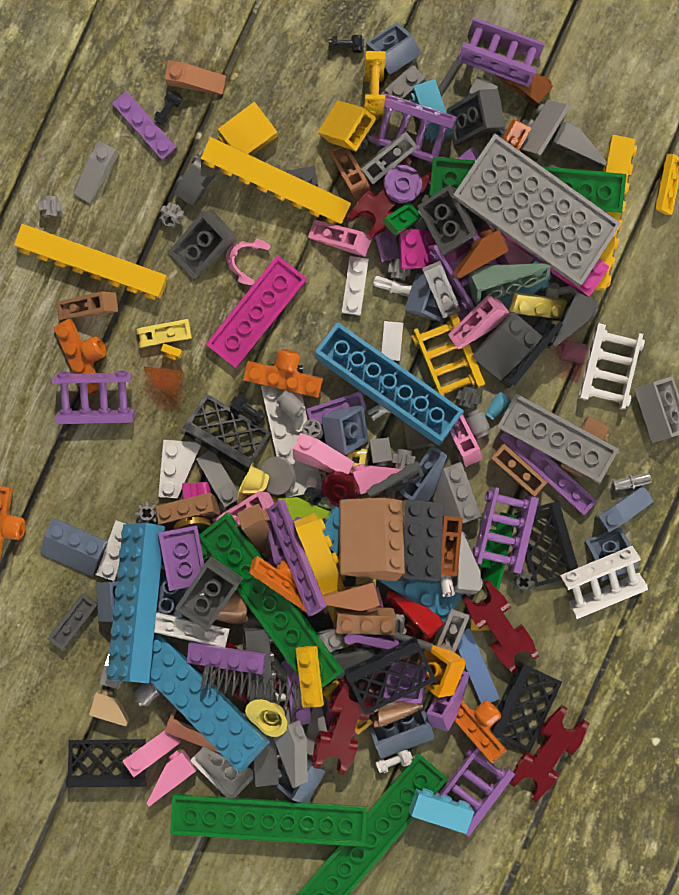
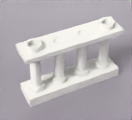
M598 323L594 328L577 399L586 401L588 397L592 396L620 402L618 409L623 410L626 409V406H629L631 401L629 392L639 350L642 351L645 340L642 339L643 334L641 333L637 334L635 339L607 333V330H605L606 325ZM607 340L633 347L631 357L604 352L603 349H600L602 341L605 342ZM605 359L628 365L626 376L598 370V367H596L597 360ZM598 377L624 384L622 395L595 389L594 386H591L593 378L596 379Z
M633 546L560 575L567 589L573 590L575 599L569 601V606L576 619L648 590L647 584L640 573L635 572L633 563L641 559ZM626 566L628 577L618 581L615 571ZM608 574L611 584L600 588L597 578ZM590 581L593 592L582 596L580 585Z

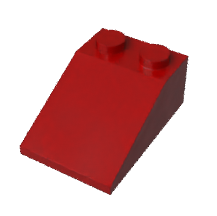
M391 591L383 602L384 608H393L395 614L404 615L405 635L416 636L417 639L432 643L444 624L441 618L431 609Z

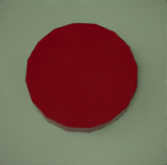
M340 471L329 473L322 482V493L324 497L329 499L332 505L339 507L340 500L359 498V485L347 473Z

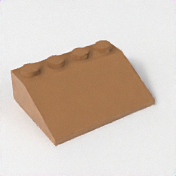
M390 498L340 500V574L397 581L405 574L402 500Z

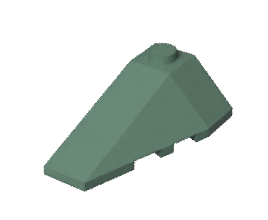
M549 263L490 265L475 269L469 273L468 279L474 306L476 307L487 295L497 299L508 294L512 297L514 292L520 288H529L549 278L551 265Z

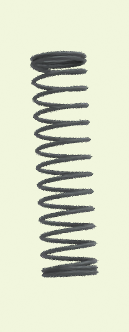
M209 664L205 665L201 689H205L208 673L211 668L209 691L212 688L217 671L216 692L219 691L226 671L224 694H226L234 672L232 696L234 695L240 675L239 697L242 696L246 680L249 676L247 699L250 696L255 678L257 679L254 700L257 699L263 679L264 690L262 700L265 699L268 686L272 680L270 703H272L274 692L279 682L277 705H279L283 689L287 683L285 707L287 706L293 685L294 700L292 708L298 709L301 700L300 684H298L296 689L294 682L289 690V683L286 681L281 689L280 679L274 686L273 678H270L266 686V678L263 676L258 686V675L254 676L251 683L250 673L246 675L243 683L242 671L235 682V670L231 672L228 679L227 668L224 669L220 679L219 666L216 668L212 679L213 667Z

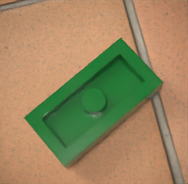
M407 203L385 217L382 223L396 236L418 222L422 216L410 203Z

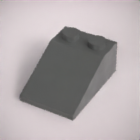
M498 89L478 90L447 108L448 114L457 117L456 124L452 128L454 132V146L495 133L505 127Z
M448 185L418 205L442 256H445L476 236L468 208L459 203L457 199L452 198L457 188Z
M207 210L200 213L168 253L193 279H196L230 247L238 236L213 210Z
M576 292L570 298L560 320L563 326L550 341L547 349L552 350L587 321H591L592 318L594 319L599 309L596 307L598 301Z
M509 312L510 315L490 332L471 356L500 381L531 352L543 337L515 312Z
M211 556L175 609L208 631L243 580V577Z

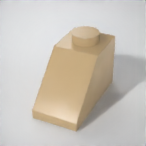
M107 689L96 692L89 715L127 726L130 719L118 696L113 695V691Z

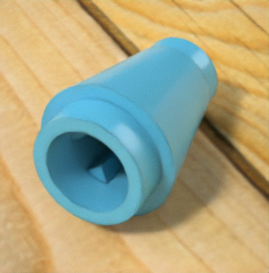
M500 391L493 398L485 414L492 420H495L507 410L512 400Z

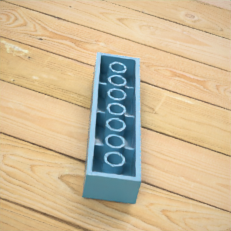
M338 322L315 351L314 359L437 446L441 445L464 412V410Z
M334 505L324 520L326 529L323 532L325 536L329 535L333 546L329 548L340 555L339 508ZM379 580L407 599L431 609L443 622L451 609L454 610L461 596H463V594L455 593L453 596L443 597L440 581L431 584Z
M150 523L123 524L106 680L149 683L162 559L158 533L164 532L165 526Z
M156 633L153 638L149 680L237 771H244L270 741L220 690L216 692L217 687L214 684L209 691L210 680L208 678L205 689H201L203 673L194 664L187 663V657L165 635Z

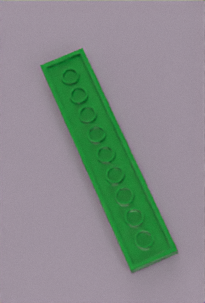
M433 157L429 196L435 195L448 185L458 188L476 160ZM541 166L603 211L622 213L627 174Z
M230 512L225 513L199 535V538L215 559L243 577L236 590L298 676L296 648L304 646H317L322 688L344 672L300 609L249 573L252 560L256 556H259L261 559L263 558Z
M418 752L410 765L405 767L368 810L365 847L338 845L296 895H349L414 820L415 817L410 815L409 808L416 789L422 791L425 788L433 791L435 795L448 780V777Z
M173 794L170 834L365 847L367 806Z

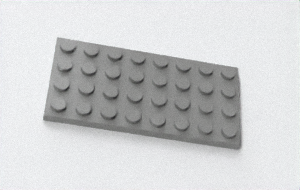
M496 134L492 136L452 196V198L457 199L463 206L541 261L549 263L551 268L578 287L583 284L621 225L619 221Z

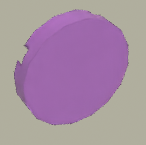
M398 165L387 172L383 180V188L391 200L406 204L418 197L422 189V180L414 168L407 165Z

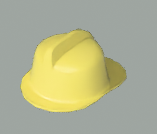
M254 463L251 464L249 472L240 486L237 496L238 504L245 499L246 495H254L258 491H265L267 488L269 475L255 468Z
M259 699L249 702L246 706V716L264 734L278 737L287 730V719L280 705Z

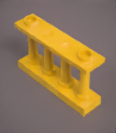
M366 51L364 82L370 84V95H365L364 108L376 118L375 122L383 118L385 95H379V82H383L386 51Z
M457 313L449 316L447 324L422 334L419 333L417 328L414 329V335L411 336L414 345L420 348L434 383V390L442 396L470 384L475 385L476 388L485 385L478 364L471 357L473 352L470 344L460 348L463 354L460 360L435 370L430 359L458 348L451 342L427 352L423 341L448 331L451 332L460 323ZM463 366L465 368L468 367L470 374L467 378L444 387L440 386L438 376Z

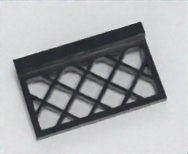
M540 317L532 328L543 337L531 352L500 382L507 388H510L512 385L515 386L563 324L560 321H547L544 317Z
M206 393L189 420L182 427L181 434L247 473L271 435V432ZM208 400L214 404L215 410L205 412L203 405ZM219 413H229L231 420L221 422ZM216 414L218 423L208 425L206 416ZM203 416L205 425L198 427L192 422L195 418ZM233 423L235 433L224 434L222 425ZM236 423H246L248 430L238 432ZM220 426L222 435L213 436L210 434L209 428ZM259 431L265 435L263 440L254 442L252 433ZM249 433L251 443L241 444L239 435ZM236 436L238 445L229 446L226 438ZM252 446L254 451L252 457L249 458L244 455L242 448Z
M559 500L538 506L536 509L537 513L534 521L537 519L546 525L541 534L531 530L539 538L534 546L528 543L532 550L530 552L527 547L526 551L535 587L562 580L561 576L553 572L558 562L566 566L567 572L579 568ZM549 508L551 516L548 522L537 517L540 510ZM522 511L514 513L517 515L516 519L520 518L519 516ZM551 519H552V521H553L554 526L551 525V524H549V522L551 521ZM547 526L552 527L556 531L553 541L543 536ZM541 537L551 542L546 552L536 547ZM553 544L561 548L562 553L558 559L548 554ZM534 549L544 554L540 564L531 558ZM546 556L556 561L552 570L542 566ZM539 568L550 573L546 580L538 582L536 574Z
M416 636L344 670L345 676L365 715L437 681ZM417 652L421 656L419 665L409 662L410 656ZM394 663L404 664L401 673L391 671ZM407 665L417 668L414 678L404 675ZM379 670L386 672L383 682L373 679L375 672ZM420 670L428 672L431 677L425 681L417 679ZM389 674L399 677L396 686L386 683ZM402 678L412 681L410 688L406 690L399 688ZM360 679L368 681L365 690L357 688L354 682ZM371 682L381 685L378 695L368 692ZM384 686L394 689L391 697L381 696ZM366 695L376 698L374 705L366 708L364 704Z
M519 661L516 666L518 672L512 675L497 707L501 718L491 726V732L496 738L505 740L530 752L562 681ZM530 672H533L537 675L538 682L529 685L527 678ZM548 681L555 682L553 690L546 692L543 683ZM540 685L543 694L533 697L531 688ZM528 690L531 699L521 702L519 698L521 692ZM545 698V707L538 710L535 701ZM532 702L535 711L525 715L523 706ZM520 707L522 717L513 720L511 716L512 711ZM536 715L538 719L537 724L529 727L527 718ZM524 720L527 729L517 733L515 723ZM512 725L514 734L508 737L502 735L504 728ZM529 733L530 740L527 745L520 742V735Z
M146 739L69 740L66 788L147 786L146 769L141 772V775L133 777L127 767L119 760L126 751L130 755L133 754L129 748L134 743H142V746H144ZM115 743H119L124 748L118 757L109 750ZM73 744H81L86 750L77 757L73 753ZM95 744H101L105 748L99 757L90 750ZM87 752L96 759L89 767L80 760ZM106 752L115 759L108 767L100 760ZM97 761L105 769L100 775H95L90 770ZM116 761L124 768L119 775H114L109 770ZM77 762L86 769L81 775H73V766Z

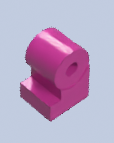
M209 482L182 483L183 499L212 493Z

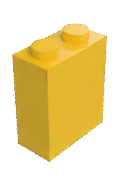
M337 100L317 133L331 144L357 151L376 118L363 107Z
M255 102L218 128L220 134L218 138L221 142L251 156L278 137V132Z

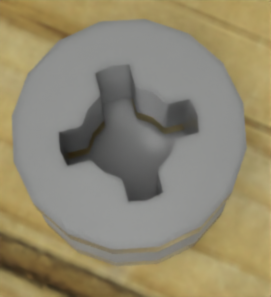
M311 419L303 425V434L318 440L322 438L324 430L318 421Z

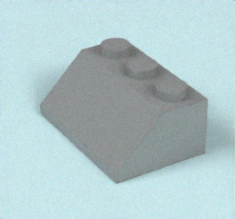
M547 100L545 105L541 103L536 111L538 115L536 120L531 119L528 124L531 130L523 142L520 152L537 163L570 106L552 100Z
M673 376L634 388L636 399L639 402L642 417L645 420L652 443L679 435V393Z
M462 462L443 468L432 495L433 502L443 503V516L463 518L462 523L481 517Z

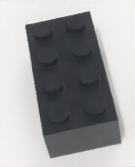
M404 500L402 502L405 574L397 581L437 583L441 581L443 503Z

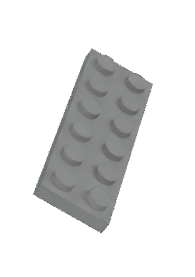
M517 393L497 426L502 431L599 484L619 450Z

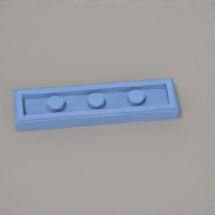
M468 627L464 629L457 648L461 658L467 661L465 667L470 674L469 677L480 703L485 700L492 703L499 700L500 697L471 629Z

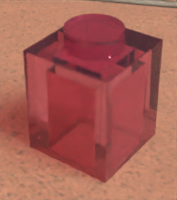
M565 340L564 343H560L558 348L559 360L581 366L585 362L589 346Z

